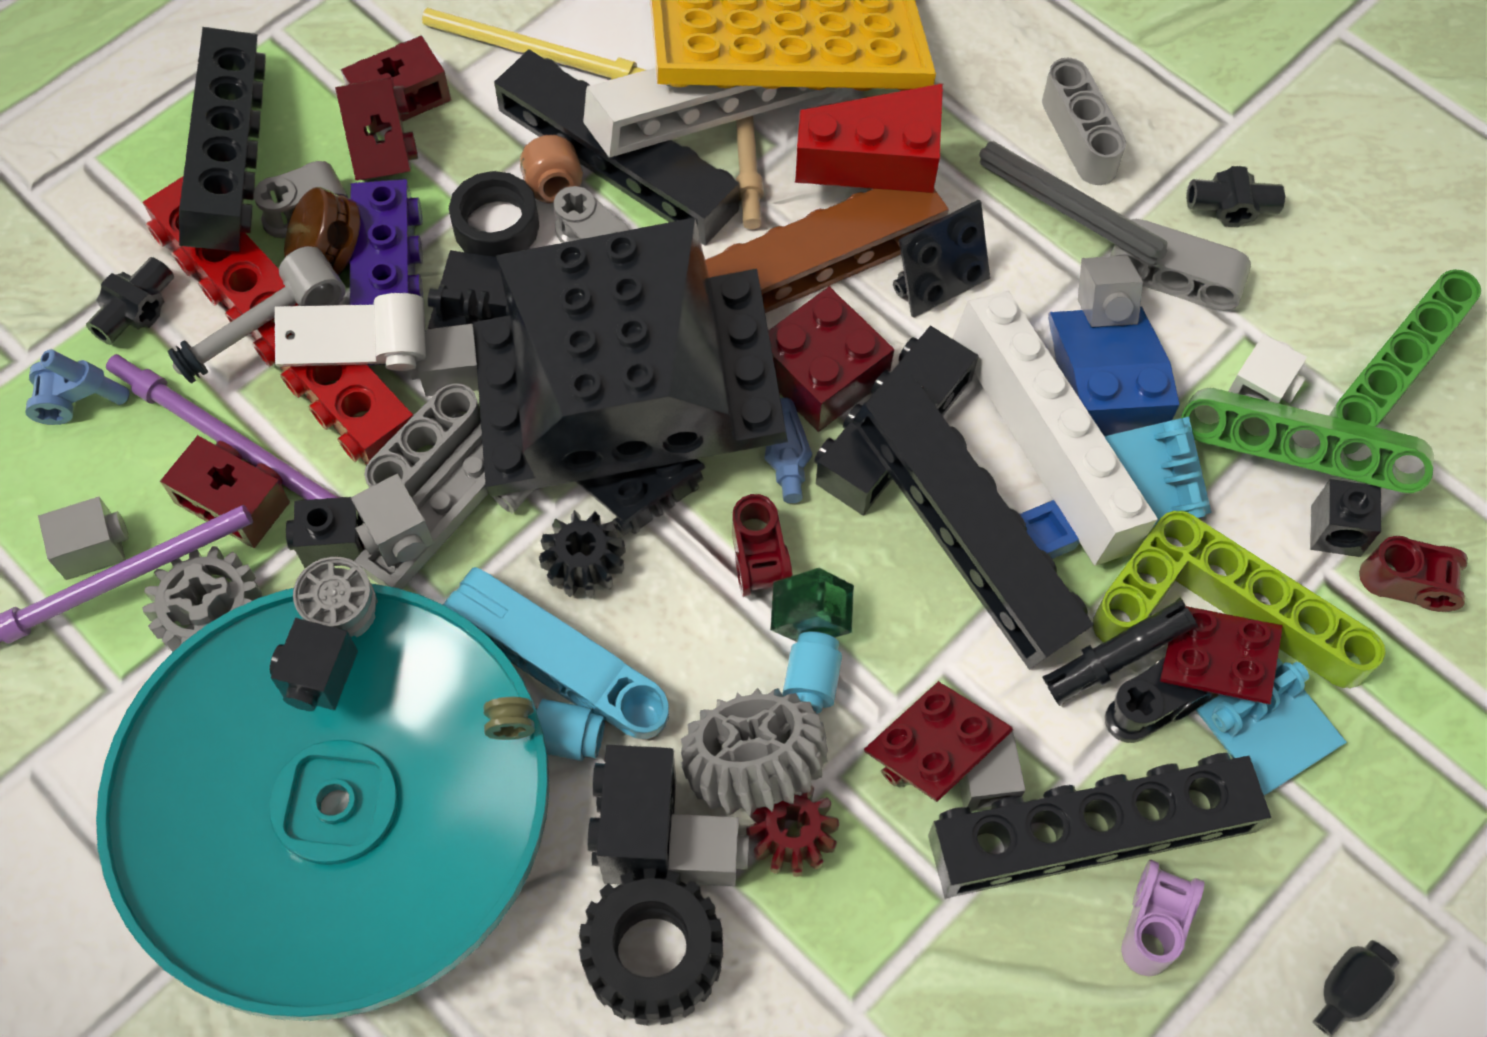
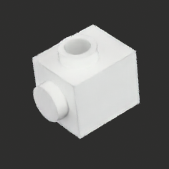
M1263 334L1237 374L1229 392L1274 403H1280L1281 400H1284L1290 404L1305 381V378L1298 375V372L1307 357L1295 351L1289 344L1277 341Z

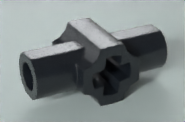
M1231 166L1225 171L1217 172L1213 180L1192 179L1187 188L1186 200L1187 207L1191 210L1216 211L1217 219L1224 223V227H1240L1245 223L1255 221L1259 213L1280 214L1285 203V190L1282 184L1255 183L1254 175L1248 172L1247 167Z
M150 257L132 276L125 272L120 274L111 273L101 283L100 294L96 299L101 308L86 323L87 328L96 338L108 345H111L129 325L136 329L142 327L150 328L160 317V310L164 304L161 292L174 279V274L168 266L154 257Z

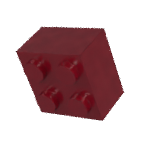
M830 286L768 330L779 393L784 398H789L794 402L796 410L817 432H820L869 395L874 383L883 371L888 370L891 372L894 348Z

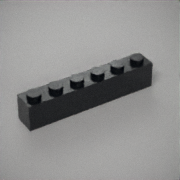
M528 49L494 81L498 109L501 113L538 137L557 135L567 139L574 146L582 166L666 221L674 222L695 218L703 245L706 246L739 211V182L726 170L715 168L701 159L693 149L681 146L673 140L609 158L583 123L586 87L590 86V84L584 80H577L564 72L553 60L549 58L544 59Z
M911 374L866 401L852 422L1030 670L1094 624L1088 617V611L1082 599L1075 593L1070 592L1058 576L1053 559L1045 551L1039 550L1031 539L1021 515L1016 510L1009 508L997 492V486L992 475L985 468L978 466L968 452L967 444L962 434L955 427L949 426L939 412L933 394L926 387L920 386Z

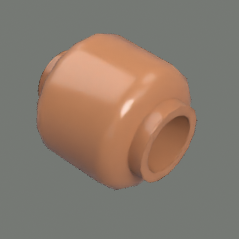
M543 135L533 139L524 147L520 155V169L523 180L534 192L536 200L544 203H554L555 196L560 190L566 187H580L582 185L583 171L574 146L567 139L557 135Z

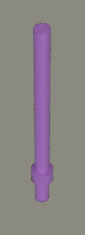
M118 354L113 355L107 361L106 369L131 385L132 392L150 404L157 402L216 442L223 441L229 444L242 455L245 461L253 466H256L258 463L269 466L282 477V485L305 500L339 498L169 388L167 380L152 370H141Z
M245 505L239 506L21 610L18 607H13L0 613V642L4 641L10 644L30 634L32 627L252 524L253 520L250 512Z

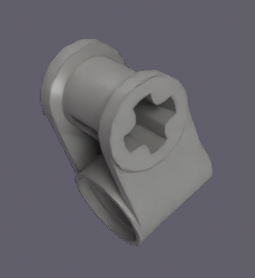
M326 161L310 162L299 169L266 178L257 184L254 189V200L259 209L263 211L261 221L263 229L267 234L275 238H285L287 227L296 205L311 188L322 187L332 191L334 194L348 197L331 164ZM272 190H274L276 195V203H274L270 194ZM281 212H284L288 222L286 225L283 224Z
M578 186L566 187L555 196L554 211L558 217L555 223V232L557 238L562 243L630 230L624 221L614 216L585 188Z

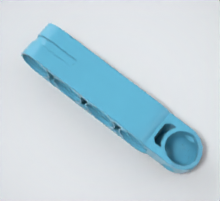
M476 567L472 568L460 582L459 588L453 591L442 604L469 620L485 633L512 664L574 705L593 708L594 714L605 716L607 722L625 734L636 739H648L658 735L665 728L669 720V704L664 691L656 683L487 572Z

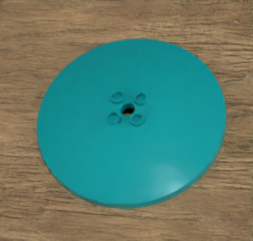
M371 584L378 600L374 613L376 617L365 633L357 638L355 635L351 637L358 653L335 710L316 706L315 711L311 712L292 707L283 701V695L271 679L270 662L276 647L279 644H285L295 618L302 619L294 605V588L257 598L227 612L204 626L184 641L159 665L131 702L112 739L104 762L98 789L96 831L102 873L116 910L126 928L141 948L164 971L194 992L220 1005L247 1014L278 1020L313 1021L336 1019L373 1011L400 1001L428 987L457 967L485 941L516 901L533 867L541 845L547 819L550 788L549 764L544 734L533 703L534 712L528 716V719L534 721L535 731L533 734L513 740H497L485 736L484 725L490 721V718L484 716L483 706L486 702L501 697H522L531 701L532 699L520 675L496 644L469 620L438 602L399 588ZM341 790L349 794V803L340 814L329 816L322 813L321 803L328 793Z

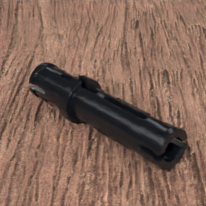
M1181 598L1177 599L1176 602L1095 648L1088 645L1081 649L1083 655L1048 675L1042 676L1057 704L1061 706L1065 701L1099 682L1102 686L1112 681L1111 675L1192 629H1197L1198 625L1189 609L1185 607L1186 605Z

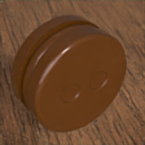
M314 187L308 190L296 205L290 218L284 242V257L302 247H316L322 251L339 276L349 263L359 237L361 218L357 203L351 198L334 194L332 191L322 187Z

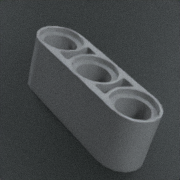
M1060 58L1050 66L1042 97L1043 108L1079 176L1089 184L1105 185L1116 177L1126 146L1125 136L1084 63L1074 58Z
M1142 219L1130 220L1163 238L1168 243V251L1157 265H1150L1114 244L1110 256L1128 255L1140 275L1144 287L1219 311H1229L1239 305L1251 269L1249 257L1241 251Z
M456 383L439 389L369 461L364 474L368 487L370 488L398 474L412 498L481 423L478 402L472 389L466 385ZM456 412H467L461 417H450ZM426 445H433V446H434V447H433L432 449H430L429 451H426V452H416L418 449H420V448L423 447V446H426Z

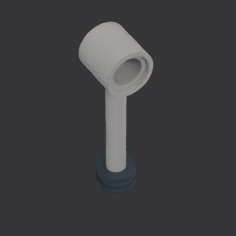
M310 246L299 248L287 255L280 264L279 276L285 285L284 288L195 346L191 347L184 340L180 343L181 349L176 346L178 351H175L173 348L168 350L167 352L173 361L172 366L178 374L183 375L192 384L196 381L195 375L200 378L199 372L202 375L208 373L204 363L275 318L274 307L293 306L296 303L299 306L339 305L345 296V285L320 249Z

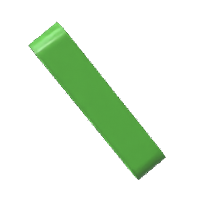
M1453 269L1443 273L1339 399L1329 416L1378 427L1477 302L1481 294V286L1478 280L1472 274L1463 270ZM1360 442L1347 444L1343 448L1346 455L1355 453L1364 444Z
M1205 388L1197 391L1191 397L1181 415V418L1189 417L1194 440L1402 493L1421 491L1429 484L1433 477L1434 453L1432 448L1425 440L1416 436L1216 388ZM1200 405L1213 407L1218 412L1219 421L1213 424L1201 422L1196 417L1195 407ZM1258 417L1267 423L1269 432L1262 436H1254L1247 432L1243 421L1247 418ZM1299 430H1310L1319 437L1320 443L1313 448H1303L1294 441L1293 434ZM1360 442L1365 444L1372 454L1365 460L1356 461L1348 458L1343 448L1347 444ZM1413 455L1418 457L1424 463V466L1418 472L1404 473L1395 466V461L1402 456Z

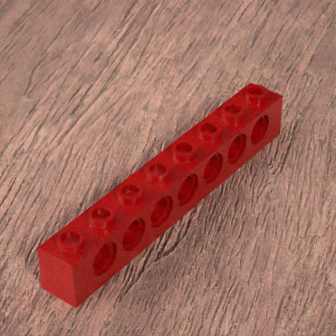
M182 176L142 202L151 218L146 223V227L160 246L171 245L175 250L172 252V256L187 276L193 273L197 274L201 279L198 285L205 296L214 306L222 302L228 309L225 315L229 322H232L284 288L285 285L279 276L277 266L246 233L241 232L239 252L179 246V207L183 183ZM275 318L250 333L256 340L252 343L254 349L269 367L275 364V322H272ZM367 364L280 367L283 370L280 376L288 389L297 398L304 394L312 404L308 407L312 415L325 430L331 426L335 428L341 435L337 438L340 446L354 462L362 459L368 464L381 448L413 417V414ZM338 380L331 385H325L329 381ZM368 411L361 417H353L358 412Z

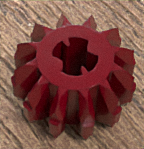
M812 785L811 792H802L801 795L794 794L793 804L781 801L774 804L773 812L767 807L756 808L754 813L749 816L756 823L746 828V836H749L751 841L759 842L753 850V856L756 860H762L773 855L770 871L774 874H778L781 871L784 862L791 863L793 876L799 877L802 875L803 860H806L811 867L818 870L823 866V858L820 852L833 853L836 848L837 841L829 834L838 830L839 819L833 816H826L832 804L829 798H821L814 803L812 802L814 787ZM786 821H797V829L801 828L799 837L787 836L788 829L784 830Z

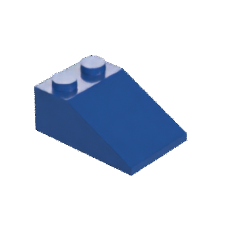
M1140 306L1138 324L1091 327L1083 310L1049 312L1048 320L1056 363L1104 436L1173 420L1180 403L1171 362L1142 306Z

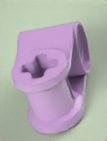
M1150 859L1147 862L1135 891L1133 910L1122 941V956L1131 970L1139 975L1148 977L1159 975L1180 956L1184 949L1191 922L1195 917L1204 890L1203 880L1194 878L1190 882L1159 869V863ZM1150 934L1158 938L1162 943L1164 955H1154L1147 951L1142 943L1141 935Z

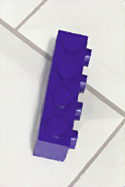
M407 179L351 183V199L359 207L361 222L358 241L350 259V305H374L376 297L390 293L415 294L423 298L421 275H415V264L423 263L421 238L419 235L415 236V226L422 225V209L419 197L412 198Z

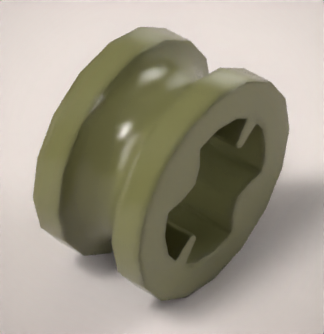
M501 697L486 702L483 706L484 716L490 718V721L484 725L485 736L497 740H513L533 734L535 731L534 721L528 719V716L534 712L533 702L522 697Z

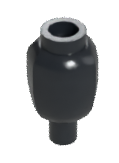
M1370 940L1365 948L1356 946L1347 950L1335 964L1325 981L1323 994L1326 1005L1312 1021L1313 1024L1324 1034L1332 1037L1345 1020L1358 1022L1369 1017L1380 1007L1395 986L1394 969L1400 963L1397 957L1386 947L1374 940Z

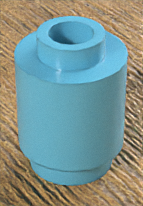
M803 632L799 634L797 643L791 646L782 695L786 696L797 693L801 702L811 703L816 714L821 713L823 708L834 705L842 662V653L838 650L839 641L833 636L820 632Z
M542 699L538 708L535 709L544 734L547 754L583 761L585 756L597 758L604 735L605 716L594 714L593 708Z

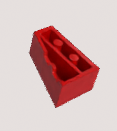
M943 83L800 110L795 183L934 193L940 160Z

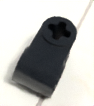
M1164 657L1148 670L1126 681L1119 687L1115 700L1109 704L1104 715L1105 725L1109 733L1116 739L1126 743H1135L1169 723L1185 718L1201 707L1212 694L1203 690L1160 682L1165 661Z

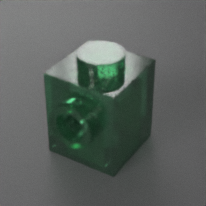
M821 568L773 582L770 630L795 642L798 641L799 634L803 632H820L834 638L852 633L854 585Z

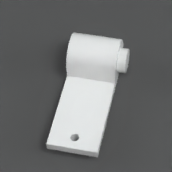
M408 293L384 294L374 299V305L274 307L275 364L277 367L386 364V368L389 370L406 371L415 369L416 362L426 358L424 299L421 296Z

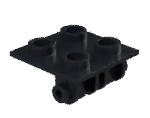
M979 199L899 239L903 271L898 273V279L893 281V287L899 297L908 296L910 313L913 318L990 279L982 203Z
M450 250L439 288H431L428 293V307L433 308L428 329L473 324L474 327L473 322L509 316L497 257Z
M698 459L575 482L616 516L613 519V523L617 526L618 531L625 536L630 531L633 534L638 533L642 527L651 522L653 517L650 511L657 517L664 514L659 502L660 500L667 508L671 509L675 506V502L677 503L690 493L699 489L698 483L704 479L701 471L705 469V465Z

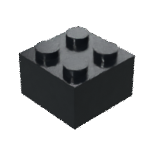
M606 745L605 763H595L593 772V797H597L596 810L600 812V818L590 817L588 852H592V866L600 867L604 884L620 885V876L632 872L633 879L644 877V869H656L657 877H666L669 862L671 817L675 811L676 796L674 748Z

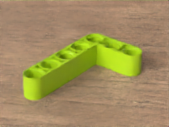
M1171 511L1160 518L1107 590L1093 617V630L1096 636L1102 642H1106L1151 616L1176 581L1225 614L1283 625L1279 649L1338 687L1351 689L1359 686L1383 662L1385 657V645L1373 630L1185 511ZM1165 537L1177 539L1183 547L1170 544ZM1209 565L1220 567L1227 576L1215 573ZM1138 573L1151 575L1157 584H1149L1143 581ZM1253 593L1265 596L1271 605L1261 603L1255 598ZM1115 609L1125 612L1131 621L1122 622L1116 619L1110 610ZM1299 622H1304L1311 626L1315 634L1306 632L1301 628ZM1345 651L1357 656L1361 665L1352 662L1346 656Z

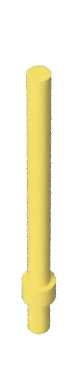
M426 8L422 16L423 25L525 53L530 49L544 59L549 58L556 63L609 77L611 80L646 70L639 68L637 62L619 57L614 61L430 8Z

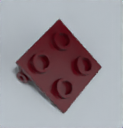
M1185 606L1194 617L1198 628L1192 629L1168 643L1160 682L1270 705L1283 625Z
M938 681L866 746L864 751L885 766L881 773L890 784L897 786L901 781L903 783H910L935 802H938L1013 731V727Z

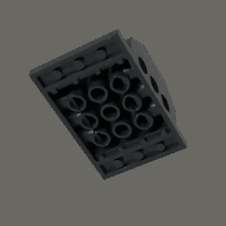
M695 218L496 255L510 315L473 322L485 484L491 497L788 442L758 270L752 269L709 277Z

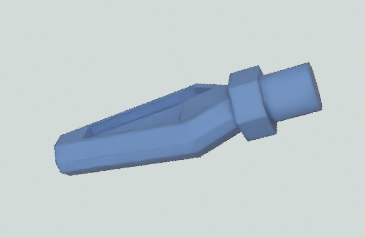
M780 398L788 442L766 446L765 461L776 470V481L782 486L783 501L786 503H797L803 499L801 484L805 481L804 467L811 459L812 451L794 402L789 398Z

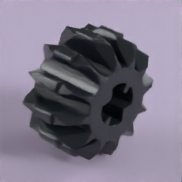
M574 510L571 514V523L569 524L555 518L552 524L554 534H542L541 545L545 551L540 553L541 555L539 556L541 568L548 571L547 579L550 585L555 587L564 583V592L569 597L579 587L584 588L586 596L590 599L594 595V585L596 584L610 590L613 585L611 574H622L624 560L620 557L626 553L624 540L617 538V526L613 521L601 525L600 515L596 511L584 521L581 520L580 514Z

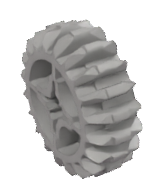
M759 688L752 695L741 696L737 692L736 698L727 702L717 699L716 708L713 710H701L700 720L689 723L688 734L681 739V756L683 759L681 765L685 778L688 779L690 788L695 792L697 799H704L710 809L722 806L728 815L735 813L740 808H744L749 816L754 813L756 808L767 807L773 812L774 804L781 801L793 804L794 793L811 792V781L822 777L823 764L828 762L827 737L824 724L820 722L819 715L813 710L810 702H801L797 693L783 696L779 688L774 689L769 694H762Z

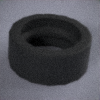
M499 171L479 173L463 181L453 192L448 209L455 240L464 252L496 257V255L527 250L536 240L540 223L534 192L519 177L511 173ZM506 202L521 209L522 216L514 225L505 230L485 232L468 225L467 219L472 212L486 203Z

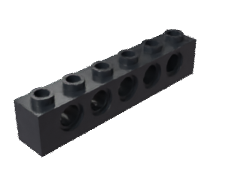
M202 27L179 207V246L239 252L241 232L251 233L252 204H244V200H254L255 172H249L247 168H257L258 141L250 140V138L259 139L261 111L253 110V108L262 109L263 82L255 80H264L266 53L257 52L258 34Z
M1218 753L1197 762L1198 766L1179 770L1178 764H1165L1149 770L1146 773L1147 777L1128 780L1125 774L1112 775L1098 780L1094 788L1076 791L1074 785H1064L1050 789L1043 794L1044 798L1024 802L1022 796L1006 797L992 803V809L971 813L969 807L953 808L939 814V820L933 822L928 838L943 895L946 899L1256 833L1272 817L1250 755L1230 759L1228 753ZM1195 790L1204 794L1209 800L1210 809L1197 807L1191 801L1189 791ZM1146 801L1152 804L1158 811L1159 820L1153 821L1143 817L1137 809L1136 802ZM1095 812L1100 814L1107 823L1108 831L1099 832L1090 828L1084 819V813ZM1040 822L1050 826L1056 835V841L1045 843L1038 840L1032 833L1031 824ZM984 833L997 836L1003 843L1004 852L990 854L984 851L978 843L977 836Z

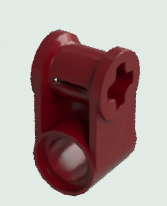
M750 494L742 497L736 502L732 515V540L735 550L738 583L742 597H750L751 592L755 590L782 586L784 590L793 589L790 556L787 546L784 544L775 504L768 497L761 494ZM749 519H759L767 526L761 530L752 531L742 524Z
M1392 536L1386 538L1361 564L1359 576L1363 586L1370 593L1379 597L1416 604L1431 611L1450 612L1462 608L1465 604V595L1460 590L1461 571L1466 568L1468 557L1462 550L1454 547L1432 545L1404 536ZM1387 563L1391 564L1395 570L1391 569Z

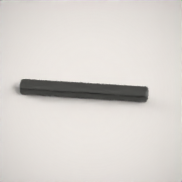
M995 141L988 142L985 148L981 149L979 156L982 166L1150 265H1157L1165 257L1168 251V243L1158 235Z

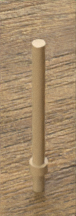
M753 116L736 120L740 172L736 177V181L739 182V200L742 201L743 226L747 229H757L761 226L760 199L763 197L764 191L763 178L757 172Z

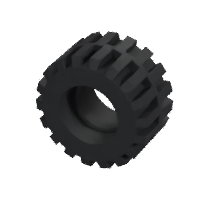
M644 869V877L633 879L632 872L620 876V885L613 888L608 883L600 890V901L598 903L591 901L585 911L587 921L586 924H581L579 939L581 941L579 954L585 975L597 999L603 1006L607 1004L612 1009L613 1014L625 1020L626 1016L634 1018L636 1024L648 1026L650 1020H660L661 1025L673 1023L672 1017L682 1013L685 1018L693 1013L695 1005L700 1000L705 1002L712 993L714 981L718 982L723 958V930L721 921L717 919L715 906L710 897L704 899L701 895V887L692 880L688 884L681 882L679 873L668 870L666 877H657L656 869ZM648 919H661L672 923L681 930L686 941V951L681 962L670 972L656 977L639 976L627 970L619 958L618 951L624 934L635 924Z

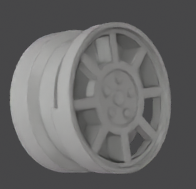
M327 557L313 562L299 575L293 590L294 605L303 620L348 631L350 637L355 635L356 638L365 633L375 620L376 616L374 613L376 603H378L376 593L364 569L348 558ZM334 565L346 566L351 569L335 568Z

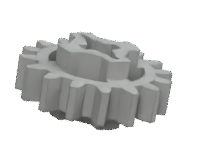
M212 546L207 557H202L197 549L189 553V559L182 562L180 558L172 561L173 568L169 572L156 569L154 574L160 580L159 586L145 587L144 592L153 603H149L142 608L143 613L152 621L148 625L157 639L162 638V642L166 647L174 652L184 641L210 622L239 606L262 597V591L257 583L253 582L256 577L248 564L243 565L236 553L231 552L224 558L219 548ZM211 574H213V575H220V576H223V577H220V578H216V579H215V578L212 577ZM178 621L181 626L192 624L194 630L182 628L173 622Z

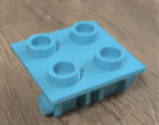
M1189 417L1104 436L1158 518L1157 522L1166 513L1171 511H1185L1197 518L1212 513Z
M1279 658L1277 660L1270 705L1220 694L1196 710L1233 759L1250 755L1264 796L1346 743L1344 738L1304 690L1305 682L1309 680L1307 669L1299 662L1293 664L1283 663Z

